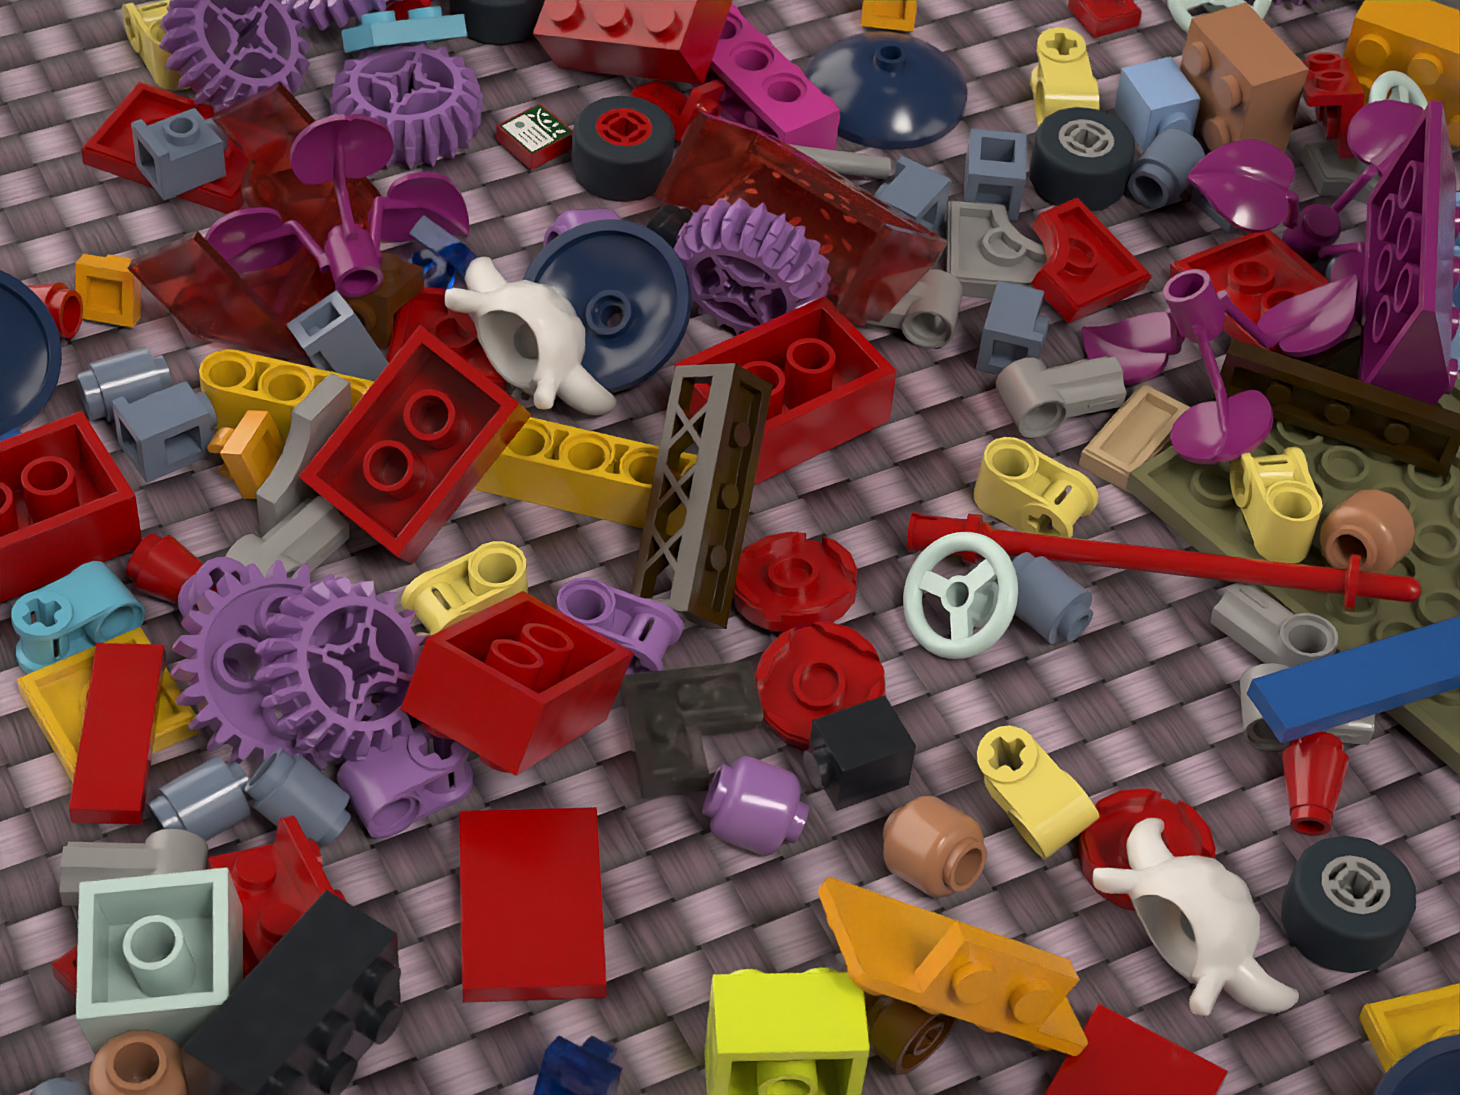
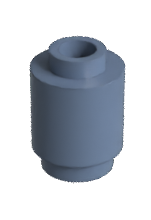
M1166 129L1162 131L1132 165L1128 186L1133 197L1140 204L1154 209L1174 203L1190 184L1187 181L1189 172L1205 157L1201 145L1192 135L1179 129Z
M147 346L88 363L89 370L75 374L84 408L91 421L105 417L107 422L114 421L112 401L122 396L130 404L154 392L173 386L172 378L163 355L160 354L152 357Z
M1029 552L1017 556L1012 561L1018 581V599L1014 614L1051 644L1059 643L1064 639L1073 641L1079 637L1093 617V611L1090 609L1092 594L1046 557L1040 556L1035 558Z
M278 748L265 759L251 776L244 789L247 794L255 799L253 808L278 827L280 818L294 815L306 838H313L324 847L329 845L342 832L351 817V814L345 810L350 798L349 794L299 753L290 756L282 748Z
M215 756L158 788V797L145 805L157 831L164 829L187 830L208 841L250 817L251 812L247 802L253 798L244 791L249 778L237 762L226 766L218 756Z

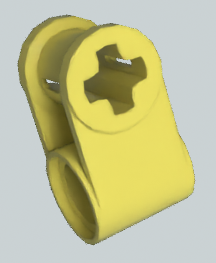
M162 0L138 7L133 3L124 4L122 6V16L129 41L135 52L140 54L153 76L154 82L167 90L179 91L189 89V86L177 88L179 79L182 76L177 70L165 69L167 59L172 54L159 48L162 37L166 34L159 26L162 23L163 17L168 13L166 8L169 6L170 0Z
M1061 27L1049 28L1042 32L1037 41L1039 65L1033 69L1030 78L1038 126H1040L1044 118L1061 109L1083 107L1099 110L1098 84L1092 74L1083 37L1076 31Z
M1012 437L995 439L987 445L974 488V501L978 508L986 515L997 518L1020 532L1069 538L1073 536L1072 526L1080 517L1090 515L1099 501L1095 485L1084 474L1068 468L1035 450L1027 442ZM1071 487L1072 490L1067 494L1065 489ZM1052 521L1053 528L1051 530H1048L1047 526Z
M1288 447L1280 455L1252 457L1250 453L1241 454L1240 458L1231 460V491L1237 506L1242 510L1256 550L1269 561L1301 562L1309 553L1323 507L1322 499L1317 493L1308 472L1307 461L1302 450L1298 447Z
M492 541L482 544L474 551L438 569L424 572L416 577L404 590L400 604L403 610H416L414 619H419L431 634L430 636L521 591L528 593L526 558L518 547L504 541Z
M1011 725L997 727L988 732L980 741L977 749V762L984 775L985 787L989 795L1007 814L1023 839L1042 859L1047 860L1099 819L1096 807L1080 785L1067 772L1061 770L1032 736L1022 728ZM1009 762V764L1017 770L1013 771L1009 766L1004 764Z

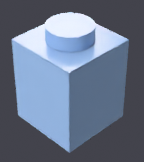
M1167 57L1122 68L1114 110L1128 127L1142 151H1145L1154 139L1166 129H1179L1193 136L1201 98L1172 57Z

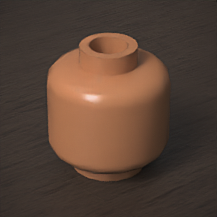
M1378 489L1360 490L1348 496L1331 511L1322 523L1319 541L1322 554L1332 568L1347 569L1349 558L1352 554L1361 555L1359 571L1388 574L1412 548L1415 528L1411 514L1406 506L1395 496Z
M920 796L905 806L897 808L891 813L884 825L883 858L887 869L931 897H946L955 892L966 890L978 879L984 868L987 850L984 845V835L980 824L969 815L935 796Z
M149 1029L129 1030L112 1037L98 1050L90 1066L89 1088L91 1095H188L180 1046L167 1035Z

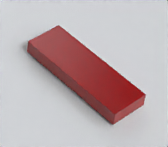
M96 643L69 804L71 823L142 825L166 664L164 645Z

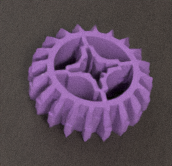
M170 0L169 6L166 8L168 13L163 17L162 23L159 26L166 33L162 37L159 48L172 54L167 59L165 69L179 71L182 77L179 79L177 88L189 86L196 93L194 105L204 103L206 100L211 102L214 116L224 114L228 110L238 118H246L250 115L256 120L265 117L269 112L281 109L289 102V97H292L299 91L301 84L304 82L302 76L306 73L310 62L303 55L307 53L311 43L297 36L301 32L304 22L292 20L289 16L292 3L281 5L277 0Z
M425 41L419 46H407L406 44H400V46L396 47L379 46L376 52L366 49L360 50L358 60H345L344 70L335 74V82L332 89L333 97L330 98L331 115L344 114L350 116L352 114H361L375 118L385 124L392 135L394 143L393 154L386 164L387 168L399 162L407 163L411 170L416 162L423 161L434 167L437 157L454 159L456 150L469 148L470 139L473 135L478 134V126L481 124V111L483 110V94L480 92V84H478L475 70L465 67L463 57H449L446 47L430 50Z
M720 198L713 206L702 205L698 212L691 216L689 222L684 223L676 237L677 243L674 247V251L681 259L688 274L692 301L699 305L698 314L711 315L717 320V327L722 324L734 328L737 335L823 296H827L832 279L827 273L830 261L819 254L821 243L804 237L805 226L791 225L785 221V213L779 216L767 211L764 203L760 204L757 208L750 207L742 198H739L733 205Z
M337 577L327 582L326 585L324 582L316 581L304 587L300 595L294 594L284 599L279 606L281 614L278 613L270 617L263 626L271 638L260 642L254 652L268 661L269 666L257 670L253 679L264 684H270L272 694L263 698L260 706L267 709L279 707L283 716L277 722L276 731L284 733L293 728L298 730L295 749L305 751L317 745L319 760L331 761L342 756L344 762L347 760L356 762L365 760L372 746H376L378 750L384 752L393 748V738L399 735L409 737L414 734L411 725L421 721L400 708L421 655L420 646L425 644L427 637L431 634L423 632L414 634L409 625L413 622L416 610L406 609L399 613L395 611L397 592L386 591L376 596L373 580H362L354 585L351 584L348 577ZM321 620L339 621L337 633L329 636L328 643L318 647L309 645L312 633ZM375 692L383 694L376 712L368 721L354 720L356 708L364 704L365 696Z

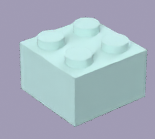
M228 868L80 882L76 1020L94 1054L96 1055L98 1050L112 1037L129 1030L149 1029L167 1035L177 1045L184 1046L243 981L242 904Z

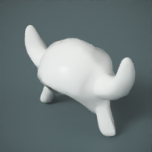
M479 257L469 264L466 271L465 282L468 290L452 288L445 291L446 307L454 312L473 314L477 338L491 365L505 381L527 394L534 395V405L536 408H552L556 395L567 405L584 414L602 415L615 408V397L600 385L581 365L585 353V328L580 318L577 317L572 304L558 293L554 287L528 280L508 283L496 270L493 261L489 257Z
M1147 818L1137 823L1129 835L1126 844L1129 864L1132 870L1096 868L1093 872V884L1095 888L1104 893L1129 895L1137 916L1161 956L1174 970L1185 977L1189 983L1197 985L1189 1001L1191 1012L1199 1016H1208L1221 989H1224L1237 1002L1256 1012L1275 1014L1288 1010L1296 1004L1299 998L1298 991L1269 976L1253 958L1260 940V916L1245 881L1236 874L1226 870L1216 859L1198 855L1174 857L1162 841L1161 832L1164 830V822L1161 819Z

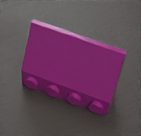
M1430 100L1367 199L1359 380L1436 405L1443 394L1448 395L1451 393L1458 374L1457 359L1451 358V342L1456 335L1460 319L1459 308L1453 306V290L1460 276V257L1454 256L1455 240L1460 232V207L1456 206L1457 181L1443 102Z

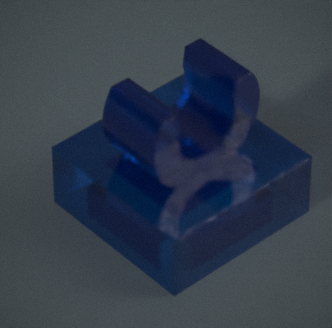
M424 215L409 233L425 249L415 252L409 258L408 263L424 267V275L428 269L437 266L435 274L427 283L429 287L451 289L455 281V272L465 279L469 264L478 258L464 243Z
M558 1035L544 1051L533 1095H616L623 1068L610 1061L616 1056L618 1048L593 1035L588 1037L582 1046Z

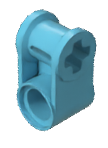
M91 561L83 564L69 575L39 590L27 593L16 601L12 608L11 619L16 633L21 636L16 645L17 662L20 668L27 674L96 646V643H103L140 627L145 618V609L106 564L101 561ZM32 611H34V613H35V622H36V623H33V624H32V622H31V612H32ZM56 644H57V648H58V656H57V657L54 656V647H53V645H56Z

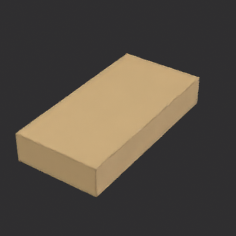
M1142 383L1081 453L1079 466L1131 494L1126 489L1130 472L1172 446L1171 429L1173 424L1182 413L1191 407Z

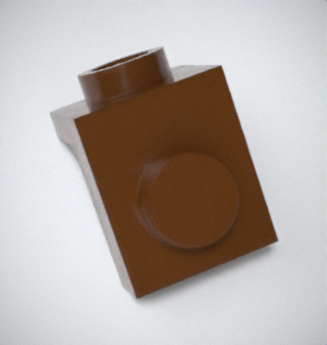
M381 253L383 261L380 263L383 273V282L375 291L359 297H347L340 294L358 317L377 347L382 349L390 345L394 313L424 289V267L402 261L398 256L391 253Z

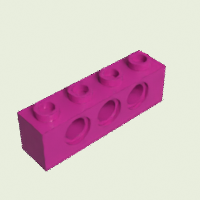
M732 4L704 81L705 84L716 80L725 86L718 101L722 106L720 114L745 139L835 150L838 125L840 123V109L833 99L824 95L797 65L792 64L772 44L770 39L765 34L760 33L741 15L739 9ZM691 84L694 88L700 86L699 84Z

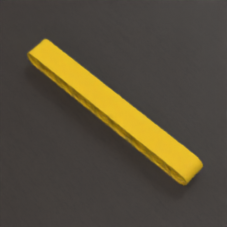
M229 349L216 351L208 355L201 362L199 369L201 392L205 393L209 398L217 417V426L213 428L218 430L225 427L236 429L247 410L269 411L285 443L290 431L292 410L331 373L350 382L351 409L354 408L374 383V381ZM530 417L473 489L643 529L659 446ZM686 452L680 455L678 471L682 477L696 464L697 455ZM683 503L668 517L666 527L668 535L673 536L684 525L687 509Z

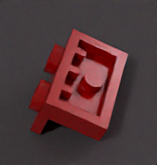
M1330 52L1311 54L1307 57V60H1301L1309 69L1302 92L1305 103L1309 107H1315L1317 122L1323 121L1325 140H1332L1339 158H1356L1349 148L1348 127L1352 118L1364 107L1365 93L1348 58H1341L1340 55Z
M294 815L279 819L274 844L208 857L206 870L228 868L242 904L243 957L250 968V972L325 890L346 901L339 889L333 890L323 871L322 857L316 841L313 838H306Z

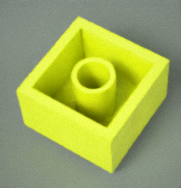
M815 968L804 973L765 974L755 969H743L731 974L712 975L704 1049L707 1095H861L870 1051L863 990L851 980L848 972H838L830 968Z

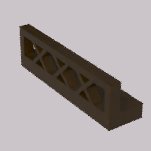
M1233 338L1231 340L1220 372L1227 398L1248 390L1259 391L1267 397L1273 410L1274 419L1445 476L1448 475L1460 447V413Z
M736 363L675 366L631 594L644 599L659 601L672 608L679 617L706 629H727L773 384ZM711 383L708 402L693 416L690 411L694 384ZM695 441L699 447L696 464L682 477L678 471L680 455ZM683 503L687 509L684 525L670 538L666 532L668 517ZM670 564L675 571L670 598H653L656 578Z

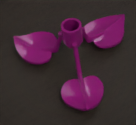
M1380 100L1365 105L1356 113L1348 127V144L1352 154L1359 161L1369 166L1331 207L1312 204L1305 207L1298 214L1299 197L1295 192L1288 190L1295 175V168L1291 159L1274 145L1259 140L1235 141L1213 150L1192 168L1187 176V181L1206 197L1221 217L1243 231L1263 233L1277 227L1282 222L1287 228L1284 230L1281 240L1309 264L1319 259L1326 262L1331 256L1341 255L1332 266L1331 280L1335 282L1354 274L1357 275L1360 290L1355 321L1361 326L1365 243L1354 242L1333 245L1341 234V222L1338 214L1377 173L1380 178L1383 176L1424 109L1419 105L1401 101Z
M340 114L325 117L313 122L301 131L294 140L290 151L292 169L302 183L319 184L334 179V187L343 224L336 226L329 232L328 240L325 243V252L298 221L291 220L283 223L279 212L271 208H246L226 214L210 227L204 239L198 266L199 281L202 284L279 265L294 257L301 250L302 245H304L318 261L322 273L331 271L336 290L340 294L347 297L364 296L375 291L383 282V273L380 263L383 261L380 252V240L405 242L442 235L468 237L470 228L467 207L458 187L446 176L433 172L408 174L396 179L390 185L387 197L379 196L373 200V207L370 209L367 218L370 233L363 230L360 225L354 223L345 178L366 177L374 174L386 165L393 154L394 143L392 135L385 124L366 115L352 114L347 116Z
M1191 269L1173 276L1165 284L1163 295L1168 305L1166 312L1142 314L1105 326H1083L1082 338L1084 348L1089 360L1105 356L1108 358L1115 356L1123 370L1124 385H1131L1158 376L1166 368L1169 355H1176L1181 352L1182 343L1185 338H1188L1193 343H1197L1215 393L1216 401L1197 404L1182 413L1171 429V442L1176 453L1186 461L1198 464H1215L1217 461L1227 462L1240 458L1241 454L1250 453L1256 449L1270 433L1274 416L1267 397L1259 391L1248 390L1227 398L1226 389L1209 342L1218 337L1222 332L1225 313L1264 348H1272L1279 344L1281 351L1286 356H1309L1334 347L1350 333L1356 320L1360 283L1357 275L1354 274L1292 297L1268 310L1256 325L1231 302L1226 290L1216 293L1211 278L1206 271Z

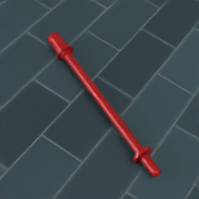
M912 512L907 532L908 552H922L931 543L948 534L974 532L994 540L1005 550L1008 556L1017 557L1022 553L1029 552L1035 558L1044 556L1050 561L1344 595L1343 606L1345 611L1354 612L1356 596L1414 602L1420 597L1422 592L1421 584L1415 578L1359 571L1361 555L1352 554L1349 558L1347 569L993 529L988 522L983 521L982 515L970 513L967 519ZM959 551L950 554L962 556L963 563L977 564L978 558L984 559L983 556L971 551Z

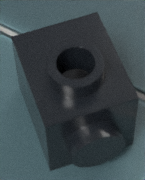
M884 695L812 720L809 748L803 754V761L812 785L816 789L823 788L834 808L838 811L908 786L916 745Z

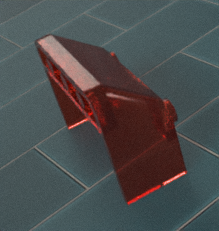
M281 82L216 112L212 119L214 123L250 160L242 177V194L246 205L249 208L265 207L274 209L281 215L283 223L291 220L298 221L325 252V243L328 240L329 232L336 226L343 224L336 197L334 179L319 184L302 183L294 174L290 163V151L294 140L301 131L316 120ZM367 177L345 178L354 223L370 233L367 219L368 213L373 207V200L381 196V194ZM199 231L131 260L127 267L194 336L290 360H300L308 355L286 324L335 292V283L331 271L322 273L318 261L304 245L288 261L267 269L251 271L240 275Z
M698 111L653 197L661 202L685 207L695 213L698 212L702 205L713 206L719 198L726 200L731 205L739 198H742L750 207L757 208L760 204L764 203L767 211L779 216L785 213V221L791 225L805 226L804 237L806 239L816 240L821 243L819 254L830 261L827 273L832 279L829 284L828 294L837 301L835 303V311L845 316L849 321L863 327L867 320L881 322L937 263L948 243L935 232L779 138L762 130Z

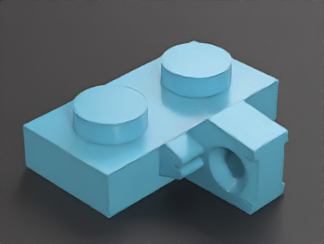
M441 6L409 10V20L396 21L394 11L361 15L362 22L359 20L355 21L356 27L341 30L344 51L349 53L366 49L376 52L379 46L396 47L400 46V44L415 46L425 41L427 44H434L467 37L464 14L442 16Z

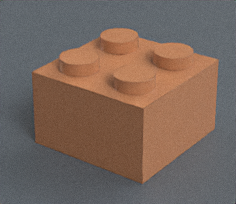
M1247 2L1192 18L1186 44L1183 48L1180 70L1201 98L1194 127L1196 132L1203 138L1211 151L1235 141L1259 140L1272 144L1286 153L1309 70L1307 66Z

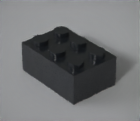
M325 890L181 1048L188 1095H340L353 1079L361 1057L374 1043L381 1045L386 1042L394 1033L402 1018L403 1008L401 1007L400 997L401 969L399 968L397 933L330 891Z

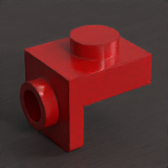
M656 80L635 88L630 97L642 98L658 105L671 119L675 130L674 139L682 142L698 134H705L714 126L722 110V106L718 101L725 86L713 80L695 87L689 97H686L663 81Z

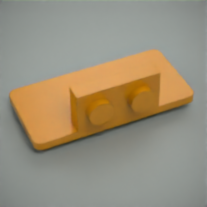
M827 877L818 888L817 892L827 915V923L834 932L847 964L848 975L863 991L875 996L884 994L915 1004L930 1014L937 1015L943 1013L973 1023L978 1028L989 1033L998 1031L1029 1041L1037 1048L1045 1051L1054 1049L1069 1055L1078 1056L1087 1046V1038L1066 997L1080 980L1070 959L833 877Z

